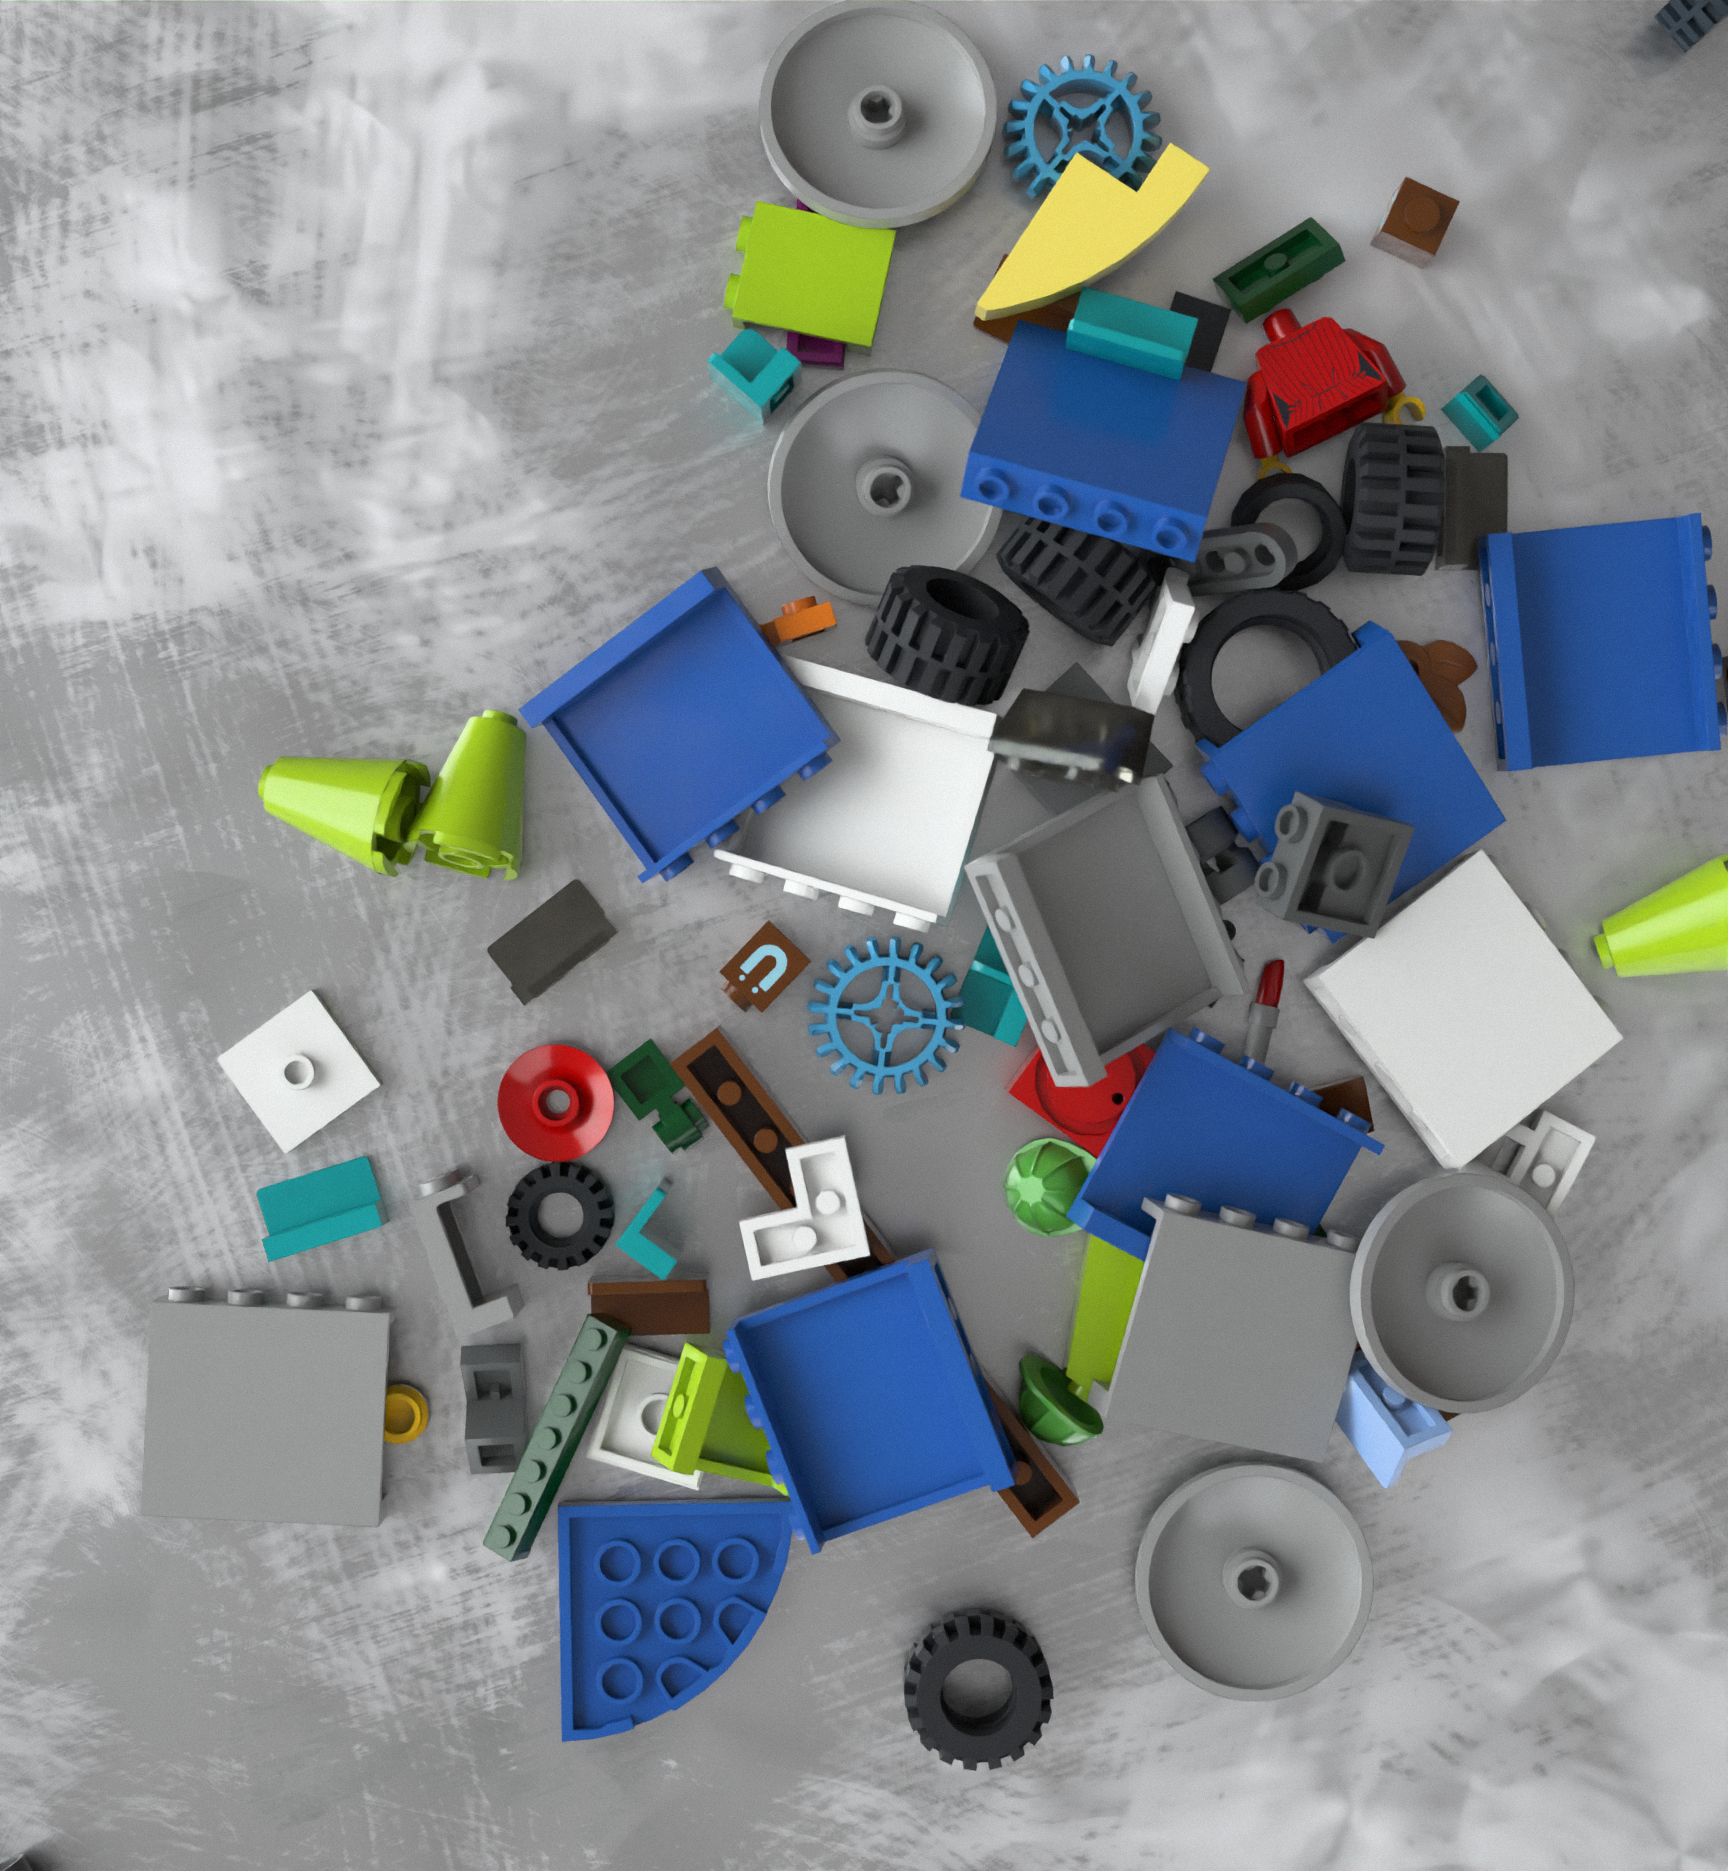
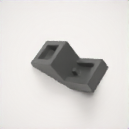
M521 1344L461 1346L460 1367L467 1400L465 1444L471 1474L515 1472L529 1443L526 1376Z

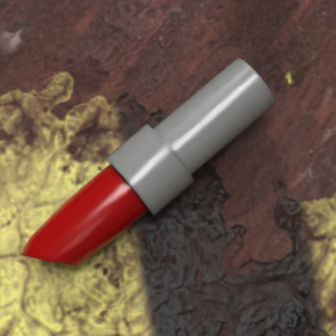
M1281 959L1272 961L1264 967L1255 1003L1252 1002L1247 1021L1250 1025L1243 1054L1263 1065L1265 1064L1272 1030L1276 1029L1280 1013L1278 1005L1283 988L1285 968L1284 960Z

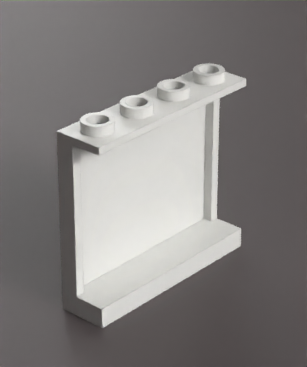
M780 654L839 736L841 742L827 751L833 761L806 781H803L797 773L783 783L781 788L786 793V796L758 816L752 807L738 816L736 823L740 829L731 836L727 852L716 849L714 858L732 863L729 875L763 884L767 873L786 879L783 891L816 901L820 890L841 895L838 907L872 917L875 906L895 911L894 924L928 934L931 922L949 927L965 873L964 866L967 865L1010 722L998 714L958 703L937 700L919 692Z
M1482 849L1464 855L1457 860L1459 864L1382 923L1378 927L1374 939L1364 937L1334 962L1320 967L1303 980L1444 1169L1462 1168L1624 1039L1615 1027L1617 1018L1613 1010L1603 999L1591 995L1579 979L1582 976V972L1577 962L1568 952L1555 947L1544 932L1547 926L1541 914L1530 903L1521 902L1509 886L1511 877L1505 866L1495 856L1486 855Z

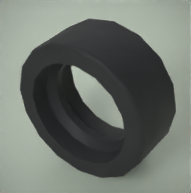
M1277 473L1259 479L1241 495L1232 512L1230 527L1255 524L1260 513L1272 502L1284 498L1301 499L1311 504L1319 513L1322 522L1321 541L1311 555L1305 560L1296 563L1294 570L1275 586H1272L1280 587V590L1298 591L1318 584L1336 568L1344 552L1347 526L1341 507L1320 482L1299 473Z

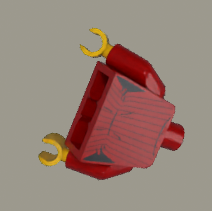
M1289 308L1275 311L1262 323L1261 328L1270 344L1261 347L1255 353L1257 371L1252 373L1247 379L1243 420L1253 456L1256 459H1260L1262 463L1255 476L1256 482L1259 479L1265 478L1267 472L1273 468H1279L1283 473H1292L1286 464L1279 462L1278 453L1282 450L1287 459L1382 412L1383 420L1386 424H1403L1399 419V410L1402 405L1409 408L1415 421H1422L1424 419L1426 409L1423 402L1418 398L1405 396L1403 390L1406 387V383L1383 343L1351 328L1342 329L1330 317H1322L1302 327L1293 311Z

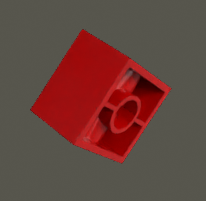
M1037 1043L1004 1089L1098 1158L1156 1052L1142 1043L1106 1064L1104 1068L1107 1076L1089 1087H1056Z

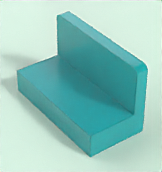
M1083 286L1074 318L1070 320L1068 326L1066 349L1181 380L1198 318Z
M368 1156L358 1157L261 1188L256 1194L269 1236L262 1239L268 1262L382 1227L390 1221L371 1160Z
M664 1178L615 1244L663 1281L676 1265L683 1249L646 1223L673 1186Z

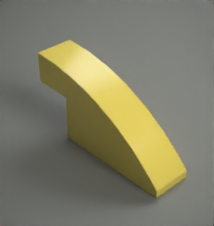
M1170 142L1138 192H1136L1076 152L978 301L974 315L986 321L1037 309L1082 290L1083 286L1088 287L1114 272L1148 246L1179 215L1204 182L1210 168Z

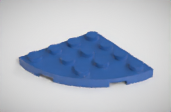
M790 1498L559 1502L558 1560L562 1742L591 1740L632 1730L636 1725L650 1721L670 1710L675 1711L705 1691L728 1670L748 1646L763 1623L778 1590L787 1564L792 1536V1527L788 1517V1506L793 1505Z

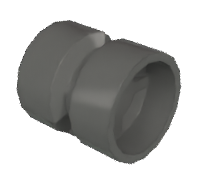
M1222 805L1185 826L1189 839L1194 843L1199 852L1200 866L1210 891L1220 906L1255 884V877L1260 864L1249 847H1238L1235 840L1239 832ZM1215 857L1216 866L1219 869L1218 872L1207 863L1209 859Z

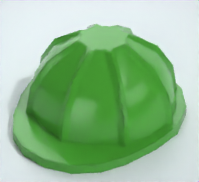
M1057 1138L1034 1140L1020 1149L1008 1166L1003 1185L1007 1205L1013 1214V1218L1030 1233L1047 1238L1069 1235L1082 1230L1066 1215L1098 1158L1071 1142Z
M1024 1355L1020 1359L1018 1365L1023 1378L1018 1395L1020 1403L1019 1412L1022 1422L1026 1425L1029 1432L1038 1440L1063 1447L1080 1445L1091 1438H1098L1102 1434L1104 1425L1099 1412L1067 1389L1072 1379L1067 1377L1063 1370L1055 1364L1033 1355Z

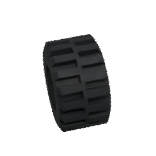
M1361 422L1354 431L1346 453L1340 507L1347 526L1342 557L1349 572L1423 576L1429 567L1438 543L1444 498L1443 448L1436 428L1433 426Z
M1030 516L1023 518L995 554L1003 572L1023 592L1062 623L1097 644L1114 646L1157 590V586L1148 569L1120 542Z
M911 565L910 567H900L895 573H892L866 635L865 645L868 647L867 652L870 657L878 662L877 665L900 683L923 695L960 705L992 704L993 700L998 701L1002 697L1030 633L1028 630L1030 625L1028 620L1022 615L1023 612L1014 603L988 584L947 568Z
M966 1608L967 1615L955 1617L954 1611L943 1615L942 1624L936 1628L930 1624L922 1631L923 1639L920 1643H913L908 1653V1665L904 1666L905 1707L907 1708L908 1720L912 1730H917L920 1735V1743L929 1752L933 1748L939 1752V1759L952 1765L954 1759L963 1762L965 1770L977 1771V1763L988 1762L989 1770L1001 1768V1759L1009 1755L1014 1762L1025 1755L1023 1747L1028 1742L1035 1746L1042 1737L1040 1728L1043 1723H1049L1052 1713L1050 1699H1054L1053 1684L1041 1646L1034 1636L1030 1637L1027 1634L1023 1624L1016 1619L1012 1623L1005 1620L1004 1613L991 1609L990 1615L980 1614L979 1608ZM973 1659H986L998 1663L1009 1672L1012 1679L1013 1688L1006 1703L996 1712L983 1717H969L957 1713L945 1702L942 1692L943 1683L948 1674L959 1664Z

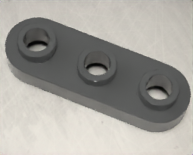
M1262 522L1203 531L1195 563L1143 549L1137 559L1148 569L1156 586L1162 585L1167 568L1169 567L1188 573L1187 585L1191 596L1196 597L1275 586L1294 570L1298 554L1293 539L1283 528L1273 523ZM1218 552L1224 556V561L1219 557ZM1170 559L1175 562V567L1170 562Z

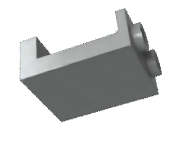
M459 1168L428 1179L425 1183L420 1184L419 1188L422 1194L408 1203L458 1339L515 1319L525 1306L518 1283L486 1295L483 1293L450 1200L469 1194L481 1184L477 1174L462 1178Z

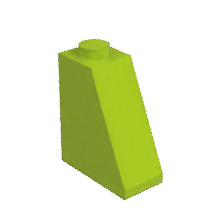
M1086 1232L1062 1365L1065 1375L1072 1379L1067 1389L1087 1404H1089L1087 1399L1093 1379L1106 1382L1112 1381L1145 1263Z

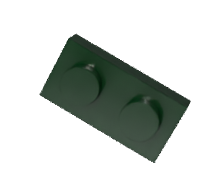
M1310 217L1212 280L1219 297L1247 324L1258 316L1269 312L1274 306L1307 285L1318 281L1326 273L1338 267L1346 260L1340 244L1319 223Z

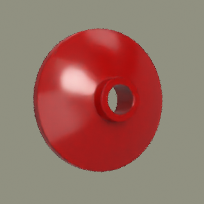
M565 1044L542 1045L522 1054L505 1072L498 1091V1115L509 1139L524 1153L549 1162L570 1161L590 1152L606 1136L615 1113L614 1089L603 1066L589 1053ZM562 1090L569 1096L570 1104L566 1111H557L551 1106L550 1095L553 1091Z

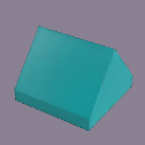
M1481 374L1441 409L1479 453L1499 438L1519 418V414L1489 380Z

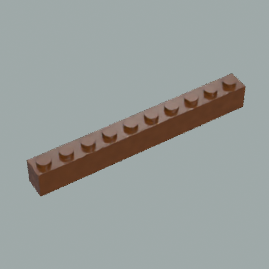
M719 1025L673 1060L670 1066L781 1210L798 1207L786 1148L811 1142L723 1027ZM862 1209L870 1255L824 1265L836 1282L900 1260ZM979 1363L1019 1467L1015 1485L1001 1489L997 1493L1030 1536L1034 1538L1080 1503L1078 1493L1039 1440L1028 1431L1020 1415Z

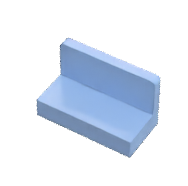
M1362 1350L1354 1352L1335 1421L1384 1488H1388L1397 1484L1408 1459L1445 1445L1452 1429L1437 1409L1410 1401L1387 1385L1375 1372Z

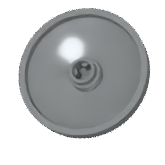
M846 0L823 8L806 18L784 38L776 49L764 74L760 91V131L767 157L774 171L788 190L803 204L815 212L843 224L872 229L896 228L918 223L937 215L950 207L970 189L983 170L992 149L997 120V97L994 81L983 55L969 36L944 15L927 6L909 0Z
M875 368L851 373L830 382L807 398L790 417L780 433L773 450L768 473V502L773 525L781 544L797 568L809 580L828 593L848 602L873 607L879 606L892 573H895L900 567H910L911 565L935 566L967 575L977 565L991 545L1003 514V509L960 497L969 450L982 418L975 407L964 396L944 382L924 373L900 368Z
M1448 1173L1429 1177L1410 1185L1393 1197L1368 1226L1355 1256L1350 1281V1308L1354 1330L1360 1347L1375 1372L1393 1390L1410 1401L1429 1408L1460 1414L1479 1413L1502 1407L1516 1400L1537 1384L1550 1369L1564 1345L1573 1316L1575 1283L1570 1254L1565 1240L1550 1214L1536 1199L1518 1186L1496 1177L1472 1173Z
M1243 1461L1217 1466L1196 1475L1178 1487L1162 1503L1149 1522L1141 1540L1135 1567V1588L1137 1603L1145 1628L1157 1650L1175 1671L1194 1685L1212 1694L1228 1699L1260 1702L1277 1700L1303 1692L1331 1675L1346 1660L1358 1643L1368 1621L1373 1600L1374 1575L1370 1551L1362 1530L1348 1508L1331 1490L1308 1474L1285 1465L1265 1461Z

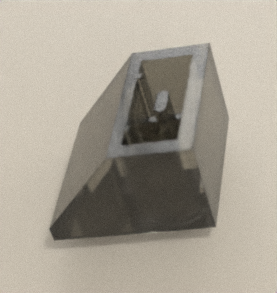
M1023 688L990 737L987 751L1007 758L1005 769L1026 773L1028 777L1062 783L1064 779L1081 783L1083 787L1118 793L1120 783L1141 785L1155 715L1132 706Z

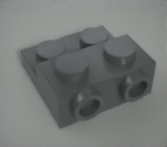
M1296 791L1291 805L1284 806L1276 817L1275 832L1279 840L1271 862L1262 864L1256 873L1255 889L1259 895L1256 904L1282 920L1374 939L1415 827L1401 819L1355 809L1342 801Z

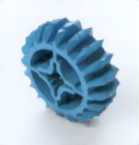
M1085 55L1082 70L1075 71L1070 56H1064L1060 60V76H1057L1047 64H1043L1038 69V77L1042 87L1028 79L1021 83L1020 91L1027 101L1021 99L1010 100L1007 110L1018 120L1005 122L1002 134L1009 139L1018 140L1005 147L1004 157L1006 160L1011 161L1024 159L1013 170L1012 177L1015 182H1019L1033 176L1035 180L1027 191V196L1031 200L1038 198L1044 189L1051 192L1076 152L1102 170L1105 168L1111 176L1138 192L1144 180L1137 171L1143 173L1151 172L1157 161L1146 152L1159 150L1162 145V137L1155 133L1146 132L1158 126L1161 117L1158 112H1141V110L1148 106L1153 96L1149 90L1141 91L1135 95L1130 93L1138 79L1135 73H1128L1119 82L1114 79L1118 66L1115 60H1109L1104 72L1100 73L1093 71L1095 66L1094 55ZM1074 93H1086L1100 97L1091 107L1084 109L1075 108L1065 100L1060 104L1056 101L1059 97ZM1117 110L1123 117L1129 133V153L1125 160L1114 152L1116 145L1108 138L1105 130L1111 116ZM1040 113L1050 120L1049 128L1057 135L1060 143L1047 163L1039 153L1034 137V123ZM1097 119L1091 141L1084 140L1078 146L1074 145L1067 153L1073 131L1081 132L1086 127L1089 128Z
M892 936L890 939L889 954H879V944L875 937L867 939V949L870 956L860 959L853 945L845 947L846 956L852 962V965L844 970L837 961L830 959L826 963V967L838 977L834 984L831 985L825 980L818 978L813 984L815 989L828 994L826 1003L810 1001L807 1005L809 1012L825 1013V1023H814L808 1026L809 1035L818 1036L827 1033L830 1039L829 1042L820 1045L816 1049L817 1056L819 1058L826 1057L835 1050L840 1058L833 1063L830 1072L834 1076H838L848 1064L856 1070L851 1076L849 1083L850 1087L854 1089L860 1087L865 1074L874 1076L872 1083L874 1095L882 1094L885 1077H894V1087L897 1094L906 1093V1083L903 1075L913 1072L916 1082L921 1087L927 1085L929 1081L921 1067L929 1061L936 1070L944 1072L947 1065L935 1053L940 1046L954 1053H957L960 1048L959 1043L945 1037L947 1028L964 1030L966 1027L965 1020L948 1018L949 1008H959L965 1005L963 996L946 998L943 992L944 989L953 986L957 982L955 974L945 975L937 981L932 973L940 968L943 959L939 955H935L928 961L925 967L919 964L917 961L923 952L924 946L918 942H915L911 947L908 958L900 956L901 939L896 936ZM883 966L881 986L874 999L862 1003L839 1001L846 986L857 975L868 969ZM901 968L912 972L924 982L932 995L935 1012L916 1010L903 1004L899 994ZM889 984H892L891 999L898 1002L894 1009L902 1007L905 1016L918 1017L917 1021L902 1020V1022L892 1023L890 1032L886 1034L885 1046H880L882 1032L875 1028L879 1022L871 1024L868 1015L855 1014L854 1012L856 1010L870 1011L871 1009L881 1008L883 999H886L887 987ZM837 1019L860 1022L871 1029L874 1036L872 1062L859 1057L846 1045L840 1035ZM906 1029L933 1030L928 1042L917 1054L905 1061L890 1064L892 1045L895 1037L900 1032Z

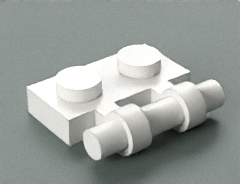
M1167 568L1162 585L1157 586L1156 592L1150 598L1148 607L1151 615L1144 634L1136 636L1131 650L1133 664L1126 686L1133 709L1156 715L1162 696L1170 697L1175 689L1179 675V663L1175 662L1182 642L1189 644L1192 641L1199 621V609L1195 608L1187 585L1189 574L1177 568Z
M1540 1109L1530 1129L1517 1123L1465 1166L1458 1168L1457 1171L1459 1173L1492 1176L1518 1186L1536 1199L1554 1220L1597 1137L1546 1110ZM1506 1138L1520 1144L1521 1147L1505 1176L1491 1169Z

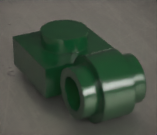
M652 1038L606 1072L614 1089L639 1121L655 1109L659 1112L658 1117L660 1121L653 1125L652 1128L672 1154H675L681 1148L687 1152L705 1138L702 1132L708 1129L710 1124L691 1099H687L681 1105L671 1099L672 1096L686 1085L670 1066V1062Z

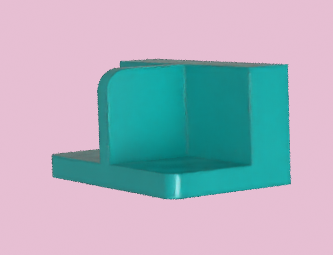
M753 329L741 331L721 355L714 352L707 360L710 378L763 425L802 382L801 362L784 347L778 351Z
M987 924L958 993V996L964 997L965 1005L959 1008H952L950 1017L963 1019L966 1021V1026L1016 1047L1028 1019Z

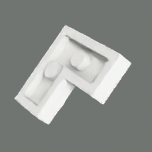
M845 1135L786 1148L798 1207L744 1218L739 1221L752 1281L870 1255Z

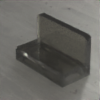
M1446 446L1443 448L1444 498L1439 538L1435 551V571H1479L1477 537L1507 532L1508 457L1505 453H1470V446Z
M575 879L491 944L487 952L512 983L510 989L521 1003L526 1006L530 1005L619 935L621 931L580 880Z

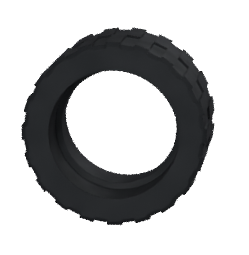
M1267 587L1260 591L1253 592L1249 590L1240 593L1231 600L1224 601L1208 613L1198 623L1192 641L1189 644L1183 643L1180 649L1182 653L1178 661L1179 675L1176 689L1174 690L1175 702L1179 705L1182 715L1180 718L1185 728L1189 729L1196 738L1195 742L1198 743L1205 738L1217 748H1220L1243 732L1221 712L1212 689V670L1215 659L1220 649L1233 635L1241 630L1258 625H1273L1288 629L1307 643L1314 653L1321 675H1323L1358 650L1343 620H1339L1330 611L1331 608L1320 600L1317 602L1307 597L1306 593L1297 590H1280V587Z

